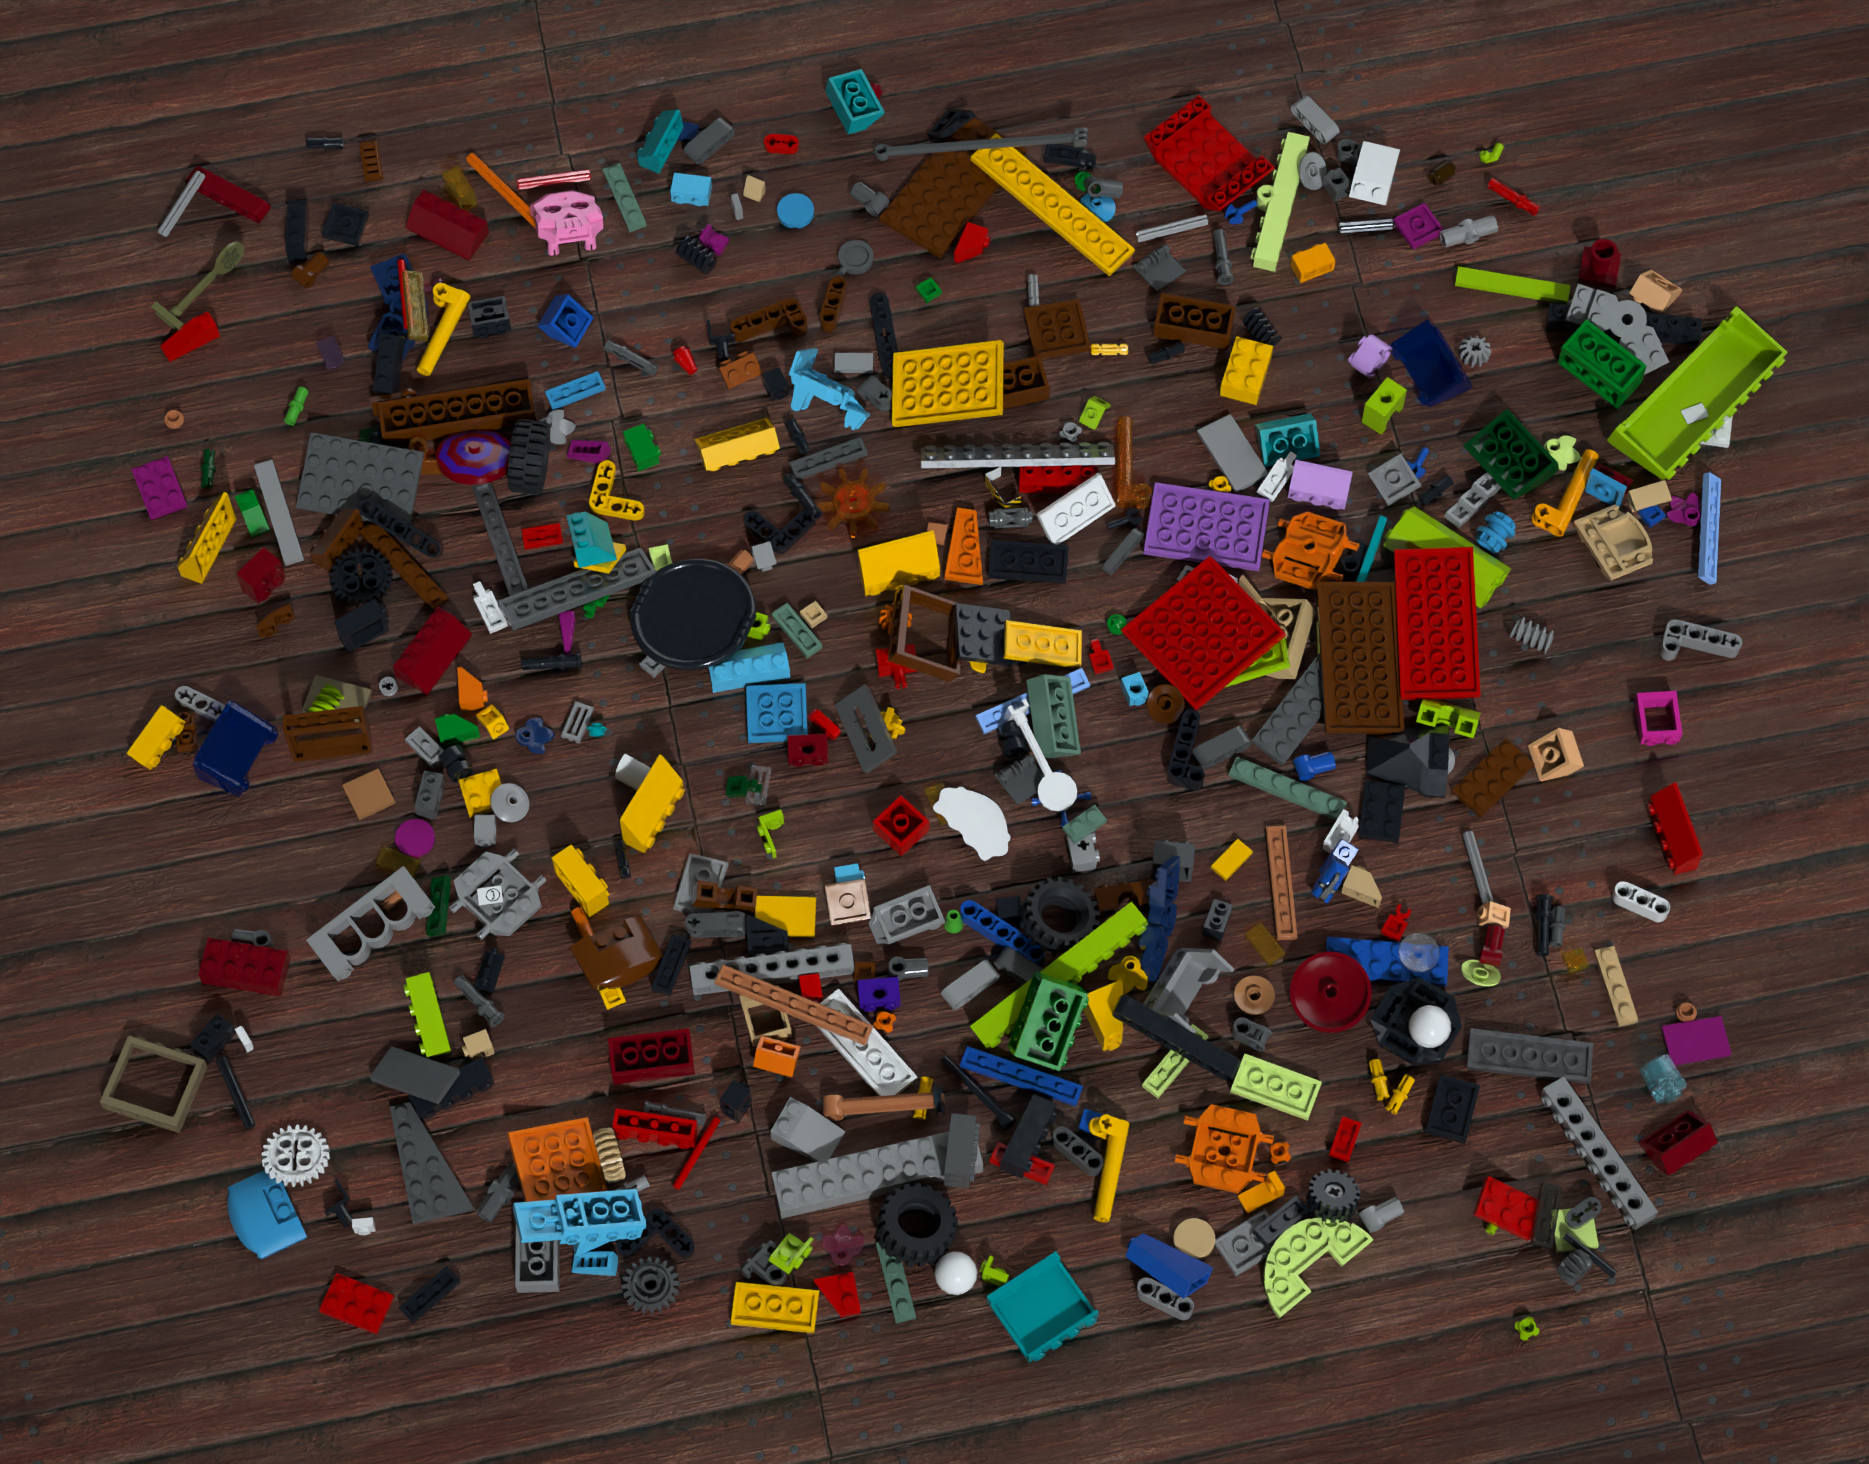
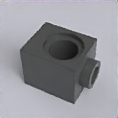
M1340 167L1336 170H1330L1325 174L1323 187L1335 202L1350 194L1352 183Z

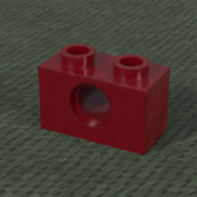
M827 734L787 735L789 765L801 767L805 764H813L815 766L828 764ZM806 749L812 750V752L808 754L804 753L803 751Z

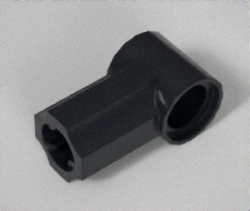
M1352 540V542L1359 543V548L1357 551L1348 549L1342 561L1340 574L1346 580H1353L1358 574V569L1368 548L1364 541Z

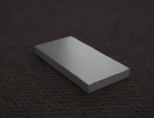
M1231 414L1197 430L1201 441L1223 475L1227 478L1235 493L1264 480L1269 474Z

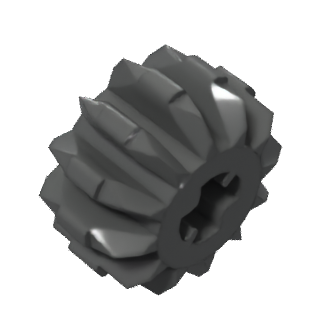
M1581 1249L1574 1250L1558 1266L1557 1273L1560 1275V1278L1569 1285L1575 1284L1592 1267L1590 1256Z

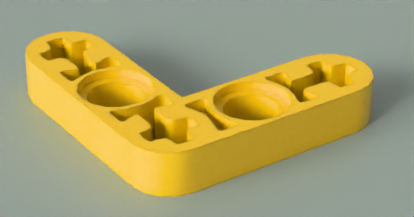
M602 461L598 466L589 499L591 511L596 514L634 521L642 519L645 511L641 502L610 496L616 468L612 461ZM609 467L610 470H608L607 478H605L604 470ZM601 483L608 485V488L604 491L599 490L597 487ZM598 496H600L601 504L596 507L595 504L598 502ZM616 503L622 505V509L619 511H614L611 507ZM639 508V511L634 514L632 510Z

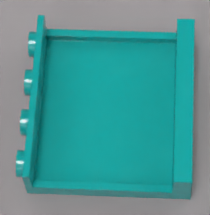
M1056 1251L987 1295V1304L1029 1363L1033 1360L1036 1362L1045 1356V1352L1049 1349L1055 1350L1063 1344L1062 1341L1066 1338H1074L1083 1327L1087 1326L1088 1328L1095 1324L1099 1315V1311L1094 1310L1060 1262L1061 1257Z

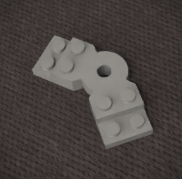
M1577 284L1565 319L1566 321L1582 325L1587 319L1602 332L1610 329L1615 336L1619 337V345L1647 365L1644 375L1669 363L1654 328L1646 326V312L1639 303L1631 300L1619 302L1616 295ZM1624 314H1629L1632 318L1629 325H1625L1622 322Z

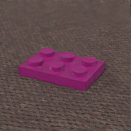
M168 456L131 469L151 520L188 507Z

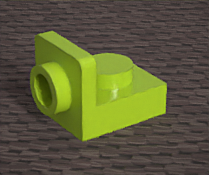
M990 1255L988 1261H983L980 1269L982 1280L1001 1287L1009 1281V1275L1003 1269H992L994 1257Z

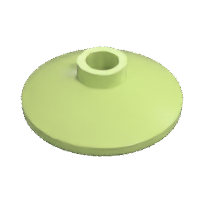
M1468 960L1461 966L1463 976L1476 985L1494 986L1501 979L1500 972L1494 966L1479 963V960Z

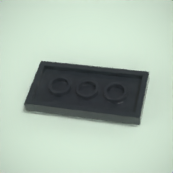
M991 540L988 578L1066 584L1069 546Z

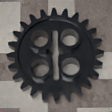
M364 547L362 552L358 548H356L355 553L348 550V556L342 553V560L336 559L337 565L331 566L334 572H329L330 578H332L329 582L332 585L331 589L332 592H335L336 598H340L342 603L347 601L348 606L355 603L356 608L359 607L360 603L365 605L374 599L381 602L380 595L387 596L385 590H391L390 583H393L391 577L393 572L390 570L391 565L387 563V558H382L380 552L375 555L374 549L368 553L366 547ZM358 563H361V570L363 573L362 578L365 589L364 592H361ZM368 566H374L372 569H366ZM348 569H354L352 572H346ZM370 583H376V585L372 587L368 586ZM351 586H357L353 590L349 589Z

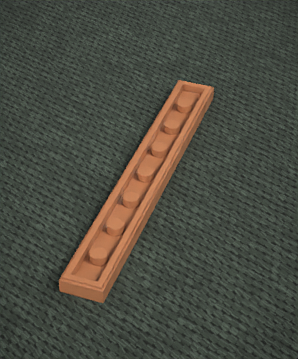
M722 964L714 983L864 1046L873 1029V1025Z

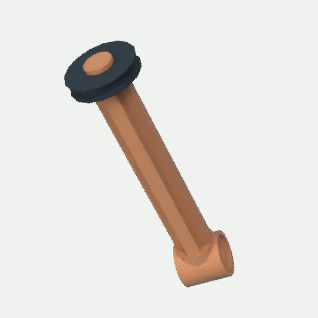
M941 1084L940 1087L934 1086V1092L847 1099H843L840 1095H827L823 1097V1116L829 1121H837L843 1119L844 1115L934 1108L937 1115L939 1112H942V1115H944L945 1095Z

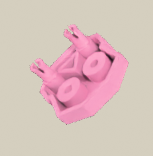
M573 190L546 194L530 205V214L535 221L537 235L548 242L547 253L554 256V250L555 255L560 253L559 244L585 240L584 248L586 250H591L590 244L592 245V250L596 249V235L603 229V216L600 207L595 204V196Z

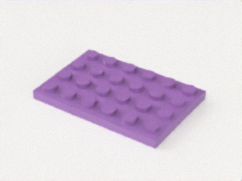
M1155 483L1144 554L1202 563L1211 556L1220 566L1259 571L1270 499Z

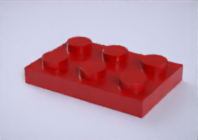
M1488 1176L1485 1177L1473 1215L1528 1241L1531 1239L1543 1202Z
M336 1273L319 1312L378 1335L394 1300V1295Z

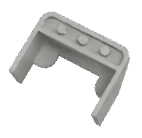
M1178 949L1172 955L1143 1005L1196 1034V1031L1189 1025V1018L1184 1015L1202 984L1214 983L1220 972H1233L1234 968L1214 949Z

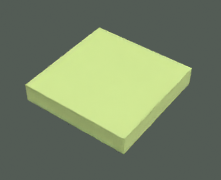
M1592 1206L1588 1207L1585 1212L1587 1213L1592 1210ZM1571 1209L1550 1211L1556 1253L1577 1250L1563 1239L1567 1232L1589 1249L1599 1247L1594 1219L1583 1227L1573 1230L1565 1222L1566 1215ZM1580 1214L1577 1217L1572 1215L1571 1221L1579 1223V1218L1582 1215Z

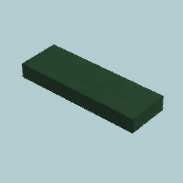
M448 875L431 878L429 900L436 908L427 917L426 935L430 937L446 933L451 877Z

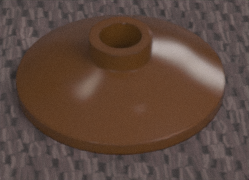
M1159 685L1148 696V712L1159 723H1173L1181 717L1184 711V697L1180 690L1173 685ZM1168 700L1171 702V706L1169 708L1166 706V702Z

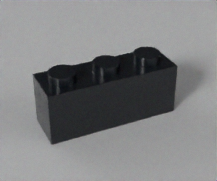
M288 200L285 244L288 261H307L310 213L307 200Z
M380 334L373 391L398 393L406 337Z

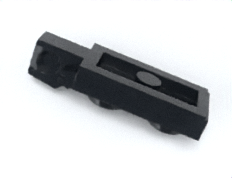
M1047 144L1044 155L1045 163L1075 167L1095 166L1097 160L1096 154L1088 153L1083 147L1061 144Z

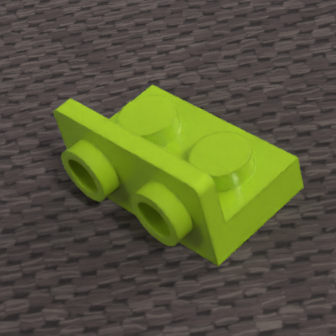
M788 1233L768 1261L790 1274L794 1268L798 1269L804 1261L802 1257L807 1258L813 1249L810 1245L814 1239L810 1237L804 1243Z

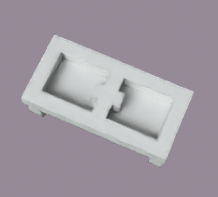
M1343 809L1324 840L1323 850L1331 853L1340 838L1350 843L1359 828V819L1357 817H1354V819L1348 816L1349 812Z

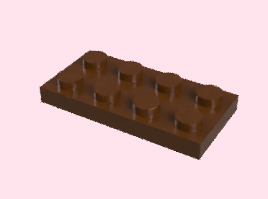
M1505 738L1452 789L1451 793L1479 818H1482L1534 767L1535 763Z

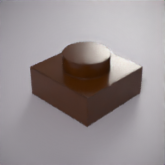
M855 962L854 984H858V980L875 979V962Z

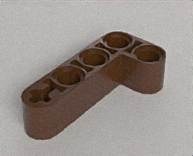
M787 298L732 320L730 330L731 334H735L736 342H743L784 325H788L794 336L802 337L807 333L808 325L807 317L799 301L795 298Z

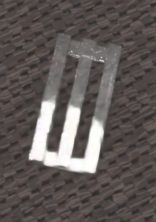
M752 765L749 780H754L755 771H759L758 784L762 783L763 771L766 772L762 799H759L760 793H755V798H751L752 792L747 791L746 804L750 805V803H753L757 806L761 804L766 807L772 769L771 767Z

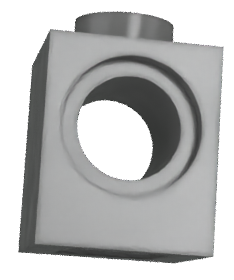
M770 541L750 547L756 569L761 568V571L764 572L773 569L772 565L777 564Z
M475 815L474 840L476 845L481 847L496 845L497 822L495 815Z

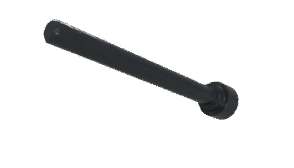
M947 1055L941 1058V1062L998 1117L999 1125L1004 1130H1008L1014 1125L1017 1118L1012 1113L1004 1112Z

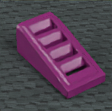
M571 440L567 457L600 464L602 461L609 459L611 448L607 441Z
M566 611L559 614L565 654H570L572 649L576 621L574 611Z

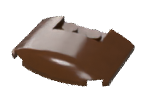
M641 916L624 919V922L592 936L588 935L570 946L571 952L592 989H597L598 986L616 989L633 984L651 973L659 960L661 961L663 958V954Z

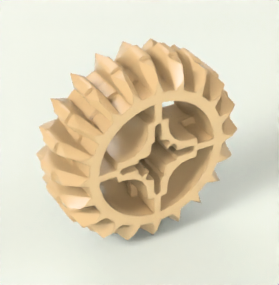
M609 1127L595 1131L593 1138L606 1182L616 1183L625 1179L626 1174L613 1129Z

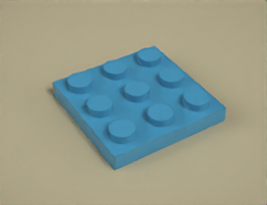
M805 683L746 686L748 743L788 742L787 735H808Z

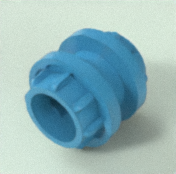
M1496 511L1492 515L1488 514L1485 517L1486 527L1479 526L1476 530V541L1478 544L1492 553L1499 552L1507 547L1505 538L1512 539L1515 535L1514 529L1516 528L1511 518Z

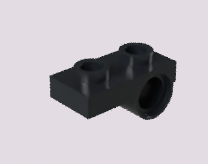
M1214 899L1204 924L1202 935L1222 941L1233 905Z

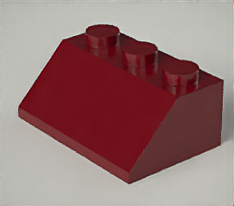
M1686 1110L1639 1141V1145L1655 1166L1667 1175L1677 1172L1679 1168L1692 1162L1696 1157L1710 1150L1711 1147L1718 1143L1711 1124L1689 1110Z

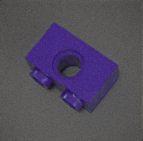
M898 977L858 980L860 1010L872 1012L880 1008L894 1010L900 1007ZM876 993H883L884 997L876 998L874 995Z

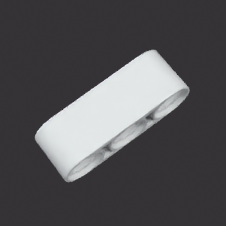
M1624 881L1617 883L1614 888L1612 900L1615 904L1655 922H1662L1667 918L1670 904L1666 899ZM1618 891H1624L1627 896H1621ZM1638 899H1641V900H1643L1646 904H1643V905H1642V904H1639V903L1637 902V900H1638ZM1655 908L1663 909L1664 913L1657 912Z

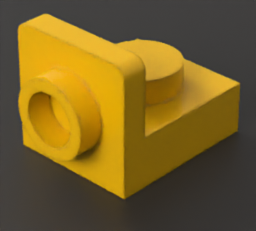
M492 704L476 714L478 721L488 730L492 739L509 730L503 715Z

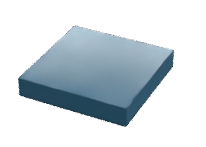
M1593 468L1589 473L1584 491L1610 506L1616 504L1620 507L1627 486Z

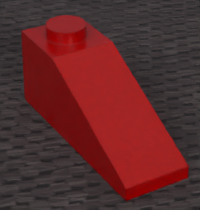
M207 311L187 322L160 347L168 361L171 362L220 337L217 325Z

